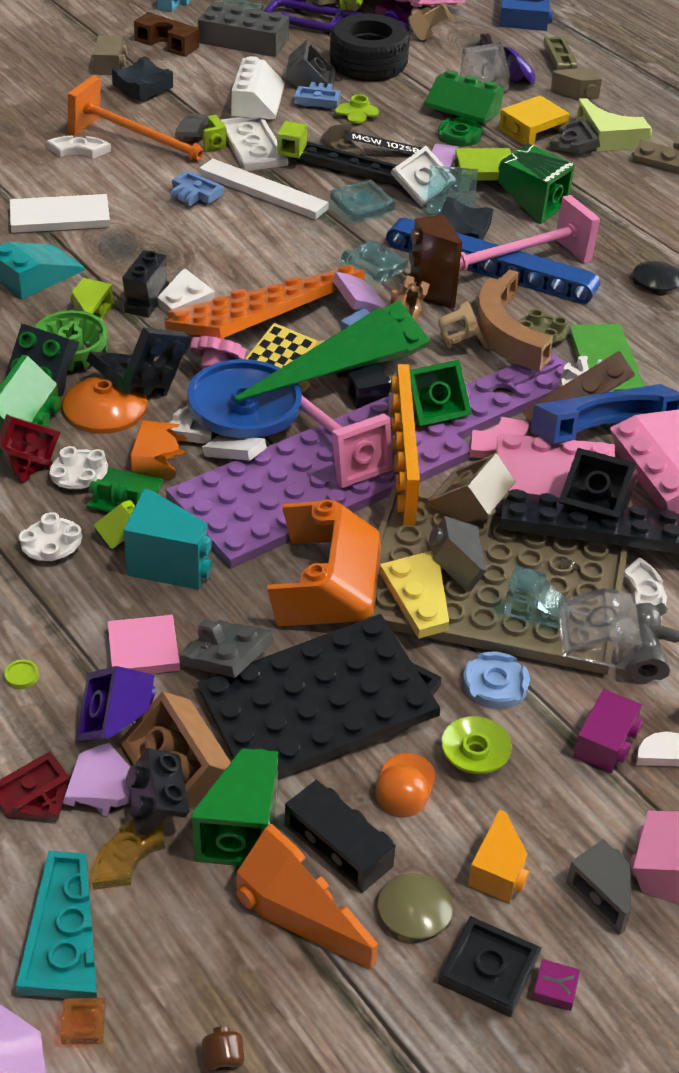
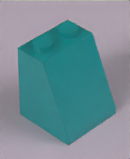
M144 488L124 528L127 576L200 590L204 578L208 579L210 577L213 565L212 560L208 559L212 538L208 537L207 523L154 491Z

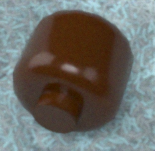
M228 1026L213 1028V1033L203 1038V1064L207 1070H232L243 1065V1038L240 1033L230 1031Z

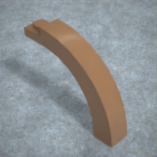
M509 269L498 279L489 277L480 290L478 306V326L485 341L505 358L540 372L551 360L553 336L522 325L504 309L517 295L519 272Z

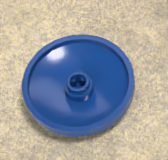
M237 359L215 363L198 372L188 386L187 403L193 418L210 431L234 438H259L278 433L296 420L301 410L302 393L299 384H295L235 403L234 400L238 394L280 369L275 365L262 361Z

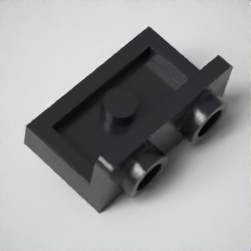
M147 748L138 761L129 768L126 784L130 789L132 802L131 816L134 818L136 834L150 836L166 815L185 818L190 811L180 756L175 753Z

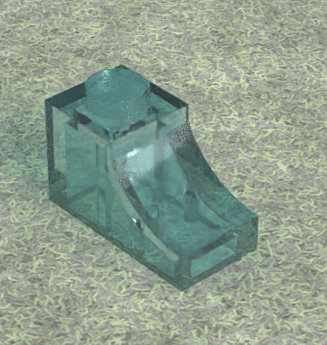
M515 565L507 588L503 614L567 631L575 599L566 597L556 591L547 581V573Z

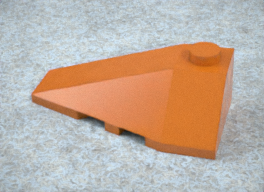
M272 824L267 826L237 871L236 894L240 902L247 909L253 908L262 918L371 970L376 965L378 943L348 907L344 905L339 908L337 907L328 890L329 884L324 878L320 876L315 880L301 862L306 857L299 848Z

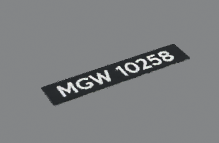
M345 130V138L347 140L409 154H415L422 149L413 145Z

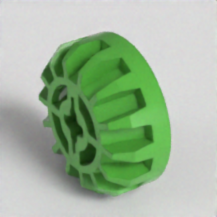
M75 310L61 311L44 317L35 325L36 328L79 342L77 351L68 368L70 373L73 372L75 367H81L83 371L89 367L90 364L86 360L90 351L107 353V327L94 314Z

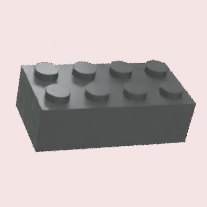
M214 2L198 19L199 43L276 57L289 40V16L282 15L279 12L268 13L263 12L261 9L251 10L239 5L228 6L222 2Z

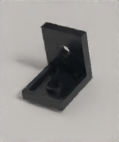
M143 327L132 355L90 351L86 361L125 394H130L132 389H136L142 395H151L152 390H156L162 396H167L190 336L183 331Z

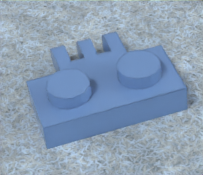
M311 82L309 87L298 86L294 96V104H299L303 107H322L326 110L336 109L341 99V91L332 90L333 84L328 83L327 87H324V83H319L316 86V82Z
M188 170L172 179L173 189L170 196L175 199L178 198L179 201L185 202L188 205H192L199 200L210 204L224 194V186Z

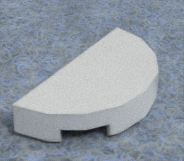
M659 732L645 738L638 748L636 765L679 767V733Z

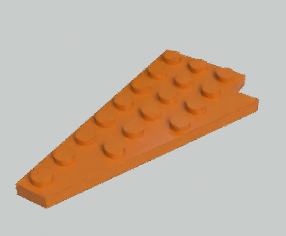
M343 265L338 267V270L301 279L300 277H290L285 279V283L272 284L248 292L246 289H237L231 292V296H220L213 298L211 301L167 311L168 320L164 321L166 330L183 331L189 335L211 336L222 339L338 291L339 289L332 281L335 272L346 273L364 280V269H355L353 265Z

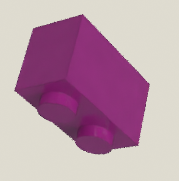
M603 689L578 734L573 757L612 773L618 761L625 762L632 745L628 742L630 737L637 739L644 722V720L639 718L642 704Z

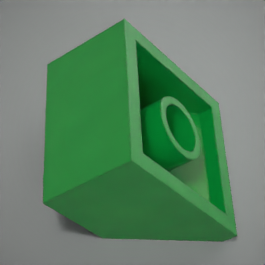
M459 359L410 370L414 421L418 427L472 415Z

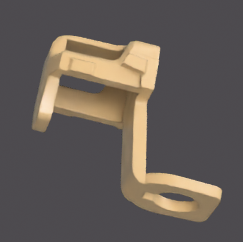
M444 2L432 10L429 7L420 10L414 7L411 15L408 17L410 27L420 40L433 36L434 33L431 28L447 17L452 23L456 22Z
M468 301L459 304L458 310L439 319V328L448 349L452 348L451 344L477 335L485 349L494 350L485 341ZM460 320L465 321L464 330L448 335L445 326Z

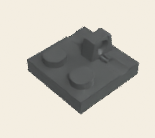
M204 620L197 626L199 638L180 654L182 666L235 678L266 650L274 640L270 630L237 623L232 624L223 620H218L217 622Z

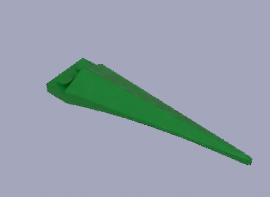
M399 300L382 309L377 308L238 394L234 402L239 403L275 390L337 372L405 358L428 347L430 340Z

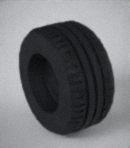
M356 14L347 16L339 20L331 30L330 62L339 73L353 79L378 81L392 78L400 74L408 64L409 32L401 22L384 15Z

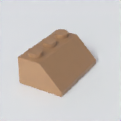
M164 691L158 695L149 706V710L140 716L120 740L133 765L147 748L178 754L181 759L189 809L198 806L231 763L192 701Z

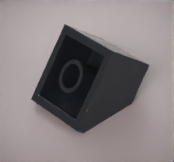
M577 448L558 501L559 504L618 520L628 506L637 482V463Z

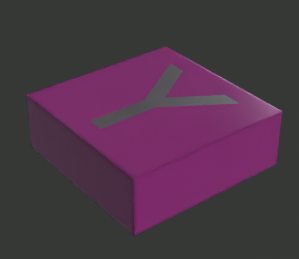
M542 959L532 1000L571 1011L580 969Z

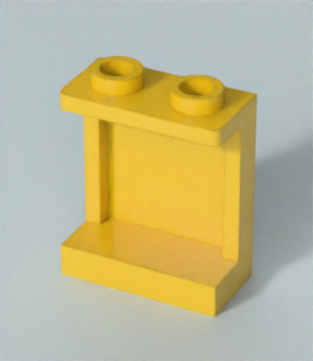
M539 95L501 109L499 130L524 146L528 143L534 146L536 133L552 127L559 131L563 124L569 123L570 113Z

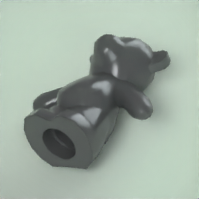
M639 603L630 607L626 614L618 617L620 625L626 626L630 632L612 647L611 659L620 658L630 649L627 674L630 680L636 684H647L652 680H663L669 676V664L659 640L663 639L677 643L679 642V631L661 626V616L668 610L665 603L658 605Z

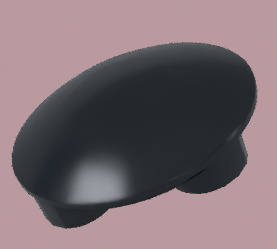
M646 261L635 267L633 282L652 289L656 295L664 296L668 290L679 287V269L666 262Z

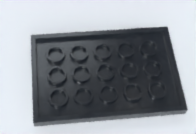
M382 614L372 616L255 660L235 678L218 674L197 682L198 690L232 759L235 758L242 748L278 751V780L440 716L439 704Z

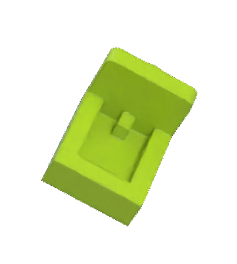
M217 115L208 116V128L203 130L205 151L226 148L227 128L225 123H222Z

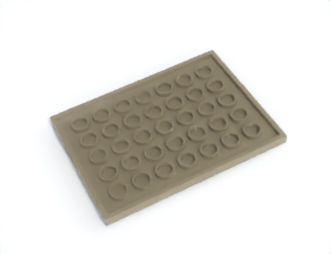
M392 488L378 530L381 539L379 569L382 563L432 551V547L429 544V536L432 529L439 525L444 516L456 518L430 508L426 501L432 495L419 493L416 525L403 526L402 513H397V495H401V493L395 492V488ZM496 507L494 508L496 512L484 521L477 519L469 522V524L478 526L487 571L472 591H467L440 566L449 627L448 631L430 635L426 638L502 652L607 675L611 660L628 547L500 529L501 508ZM378 571L375 608L370 617L382 614L392 631L416 635Z

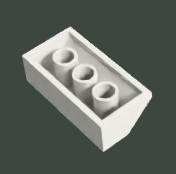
M254 56L242 59L232 88L231 116L276 119L285 82L265 60H260Z

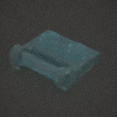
M369 240L353 250L346 249L341 256V261L344 264L364 269V272L371 275L373 280L378 283H383L406 269L408 265V259L373 240Z

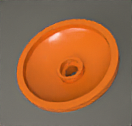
M104 375L84 379L70 388L63 398L62 408L66 420L80 430L98 434L115 433L134 426L144 417L147 410V397L136 389H132L130 394H125Z

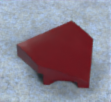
M6 414L0 432V448L19 482L23 483L30 479L29 475L44 466L50 467L53 464L50 459L60 432Z
M51 751L0 779V810L7 818L59 819L70 777Z

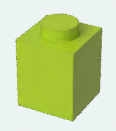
M285 121L277 133V155L300 158L307 145V124Z

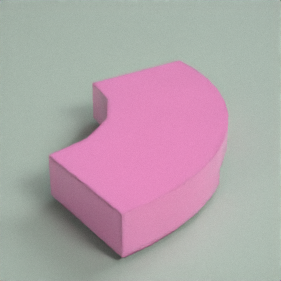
M501 417L499 424L492 429L484 431L472 430L469 457L484 458L496 452L498 433L526 436L529 422Z

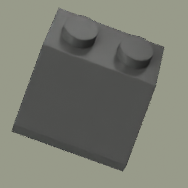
M307 39L289 55L285 75L287 80L297 87H309L311 82H316V86L319 83H324V87H327L329 83L333 84L334 87L336 68Z

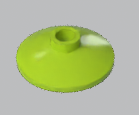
M469 716L460 718L452 722L445 729L442 736V750L447 760L456 768L472 774H487L497 771L507 763L512 751L511 739L506 730L495 721L484 717Z

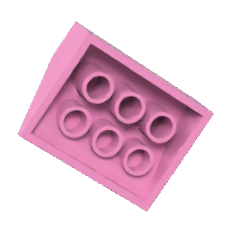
M679 410L634 415L610 427L615 451L621 459L637 463V480L661 511L671 510L679 514Z
M498 433L495 453H497L516 481L510 490L520 489L526 493L537 495L549 493L560 498L577 448L615 457V444L576 440L552 443L542 437ZM501 502L496 505V508H501Z

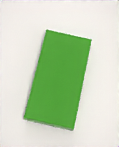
M621 324L569 325L568 334L577 360L579 356H587L589 369L595 366L599 359L605 360L618 351L621 352L632 368L635 376L613 389V391L644 387Z

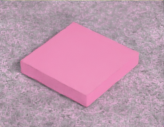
M173 615L108 621L112 667L120 666L149 674L180 671Z

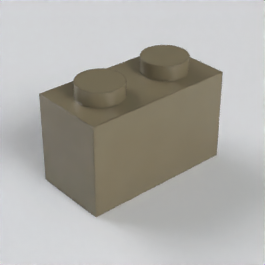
M98 35L93 53L95 74L112 75L113 68L125 67L128 46L124 44L123 36Z

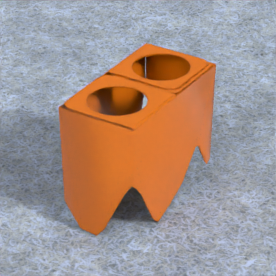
M142 420L130 455L132 472L163 478L167 481L175 478V468L167 462V459L186 454L184 450L179 449L177 441H183L188 438L171 430L172 428L179 427L180 424Z

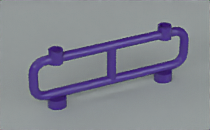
M272 0L264 10V12L273 13L277 7H288L294 10L334 16L330 23L293 17L285 11L281 12L282 15L289 16L290 25L331 32L333 26L347 16L364 14L306 3V0ZM387 10L384 16L400 20V16L395 10ZM399 21L405 26L407 31H409L408 25L403 21Z

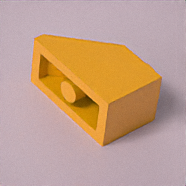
M499 809L471 864L468 886L510 904L515 891L517 890L522 893L530 871L524 869L527 852L505 811Z

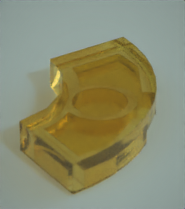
M134 819L119 827V832L106 844L102 845L95 858L92 871L93 890L131 885L132 873L139 861L152 852L165 849L162 821L150 836L136 834Z

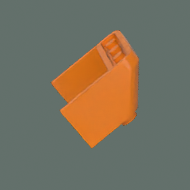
M334 500L284 503L282 510L292 545L331 542L329 562L314 563L307 567L301 574L300 583L270 584L267 586L277 627L359 622L369 618L375 608L381 553L379 531L341 503Z

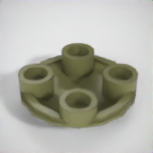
M531 309L527 316L518 320L519 323L530 329L553 336L552 343L563 340L568 334V320L566 318L545 315L540 309Z
M408 873L398 875L385 884L379 893L377 908L381 920L395 933L396 938L402 943L409 944L413 943L416 939L434 937L444 929H447L452 920L453 902L449 891L440 881L425 874Z

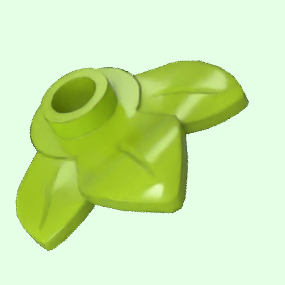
M357 94L351 97L349 103L338 105L335 109V114L346 115L347 120L352 124H361L366 121L367 117H377L379 109L370 105L367 96Z

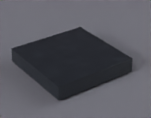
M470 916L439 976L438 984L511 1017L540 956L542 947Z

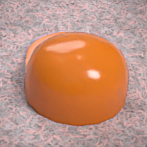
M400 753L390 757L384 763L376 782L375 798L378 806L384 812L394 817L405 818L414 816L422 811L429 800L435 781V770L432 764L424 757L413 753Z

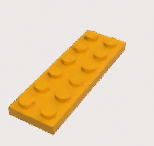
M397 364V376H391V393L395 394L389 400V416H394L391 417V434H396L392 436V453H397V455H394L393 469L395 473H399L395 475V492L401 493V495H397V513H402L403 526H415L420 475L409 364Z

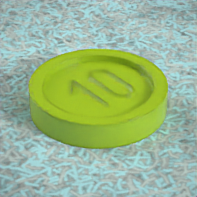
M16 660L6 667L4 671L5 681L7 685L14 689L29 688L39 678L38 667L30 660Z

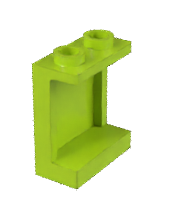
M456 148L454 172L459 192L469 193L470 181L498 180L499 164L502 159L512 154L510 148Z

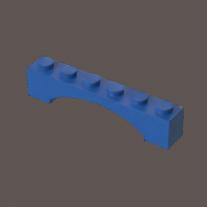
M662 384L534 404L531 432L552 443L575 440L576 433L589 427L622 422L639 414L679 410V391Z

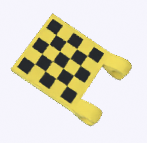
M274 323L245 359L262 361L282 368L325 340L317 341ZM307 381L298 383L302 392L306 391L310 386V383Z

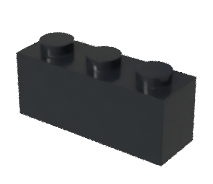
M316 779L285 803L284 826L360 892H365L393 868L396 845L385 832H379L368 823L360 811L352 809L344 803L332 788H326Z

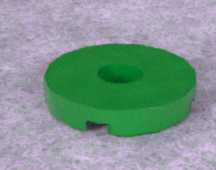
M463 117L455 118V121L446 119L440 123L438 129L439 138L443 142L459 147L477 144L481 141L483 129L479 128V123Z

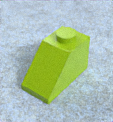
M82 278L79 284L71 291L70 298L75 311L94 314L102 321L114 306L112 284Z

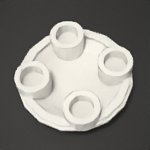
M68 446L60 450V457L53 462L49 471L52 482L59 487L69 490L83 489L89 487L91 481L104 478L108 471V463L104 451L100 449L77 450L75 447Z
M54 512L44 514L41 517V521L31 525L19 534L22 551L28 557L39 561H54L70 555L80 546L83 537L79 525L73 521L59 518V515Z

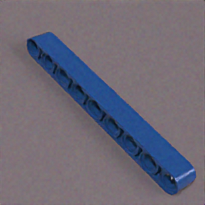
M408 218L398 219L386 234L388 244L395 249L410 253L413 248L411 230L414 229L415 220ZM457 233L462 241L461 252H464L466 255L500 246ZM522 251L468 265L467 269L496 279L502 277L509 269L519 272V286L580 304L590 302L600 286L599 277L591 271Z

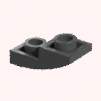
M190 114L186 116L178 125L175 136H183L184 141H196L198 136L203 135L205 125H208V116L212 114Z

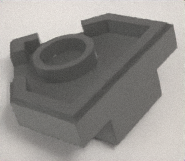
M584 118L563 124L559 129L558 135L552 138L549 145L551 150L580 154L600 147V141Z

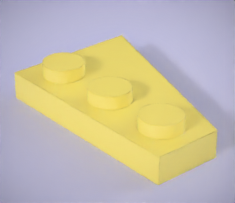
M432 551L380 564L379 574L418 639L448 631L449 617L441 568L433 559Z

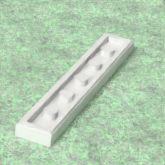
M213 158L199 168V175L314 220L329 208L328 201Z

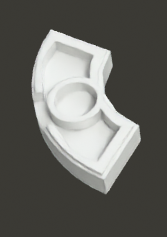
M62 136L46 141L47 149L59 157L83 155L94 159L111 151L110 143L86 136V139Z
M639 557L624 571L623 583L629 587L633 595L629 608L639 603H652L653 605L665 603L666 605L667 595L662 585L663 580L650 564Z

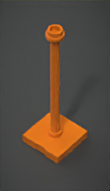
M92 75L68 93V134L76 136L101 117L189 154V159L192 161H199L203 156L204 149L197 143L191 146L101 108V78Z

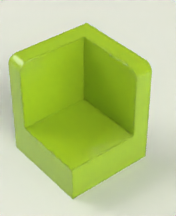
M131 500L119 504L93 525L112 549L124 541V528L135 508Z

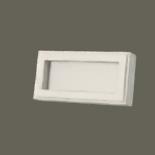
M219 435L202 446L204 456L247 461L252 460L267 448L263 438H234Z

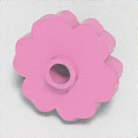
M211 336L192 337L189 349L195 352V355L202 357L200 366L202 369L223 361L244 359L246 349L238 343Z

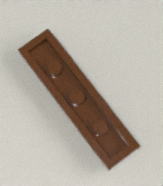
M618 351L534 404L607 393L634 377L635 373L621 352ZM534 404L523 410V414L530 425H532Z

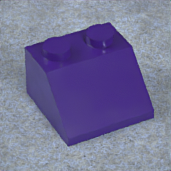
M120 666L88 673L76 741L82 743L111 738L148 711L155 697V686L153 685L155 675Z

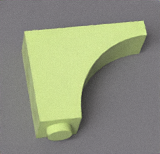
M588 98L579 99L576 119L584 118L598 137L600 147L595 149L596 151L636 149L640 140L648 141L651 138L652 129L644 117L616 115L596 107Z

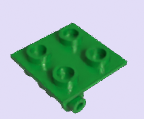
M108 467L107 474L102 480L97 479L90 482L89 492L93 493L86 506L87 508L111 512L119 504L131 500L136 506L144 488L158 494L164 479Z

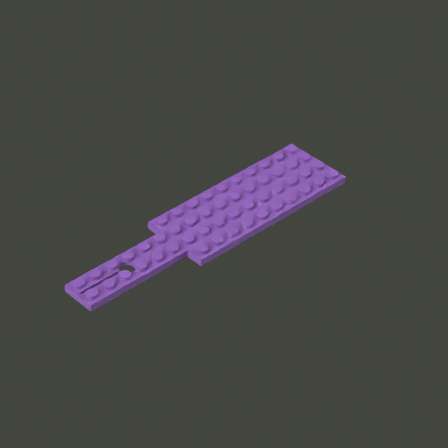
M552 352L551 360L540 372L515 363L466 384L472 415L420 427L414 421L420 482L472 459L473 457H469L471 447L462 440L471 436L472 430L482 431L498 424L501 417L511 418L557 390L559 387L558 381L566 363ZM507 388L514 394L512 396L506 393L495 394L493 390ZM393 394L333 420L342 427L384 413L390 417L391 424V417L394 416H389V400L393 398ZM320 424L268 446L250 461L235 460L166 489V495L169 501L207 523L208 537L212 538L211 548L231 569L291 541L282 510L284 503L330 499L341 503L354 513L389 497L392 488H395V475L399 473H395L393 469L347 487H340L336 483L332 433ZM392 453L393 461H394V455H397V453Z

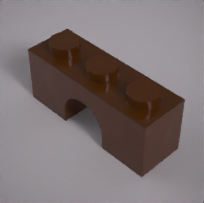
M150 12L134 21L135 41L150 46L157 42H168V52L184 57L199 48V28Z

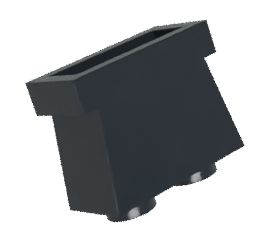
M143 250L124 274L122 280L126 298L124 303L125 313L149 318L158 306L157 297L169 285V281H167V255Z

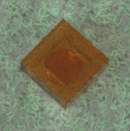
M105 998L64 999L60 1036L62 1045L104 1043Z

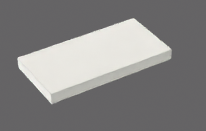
M249 117L221 119V122H224L227 128L226 141L243 170L253 171L288 166L287 156L277 155V139L265 119Z
M107 194L10 199L11 232L25 233L109 228L110 217Z

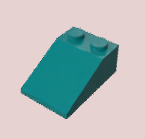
M8 242L0 245V284L21 299L84 271L83 265L54 245Z

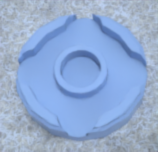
M497 651L484 652L477 655V659H474L472 662L470 660L466 664L462 680L464 690L471 700L481 706L492 709H508L518 705L526 697L530 683L528 669L524 664L521 666L517 663V658L510 654Z

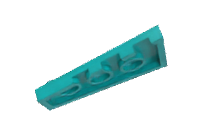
M48 851L16 984L18 995L98 1001L86 853Z

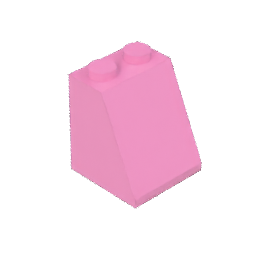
M647 811L644 826L641 825L638 830L639 846L637 854H633L631 857V874L637 878L642 893L679 904V811Z

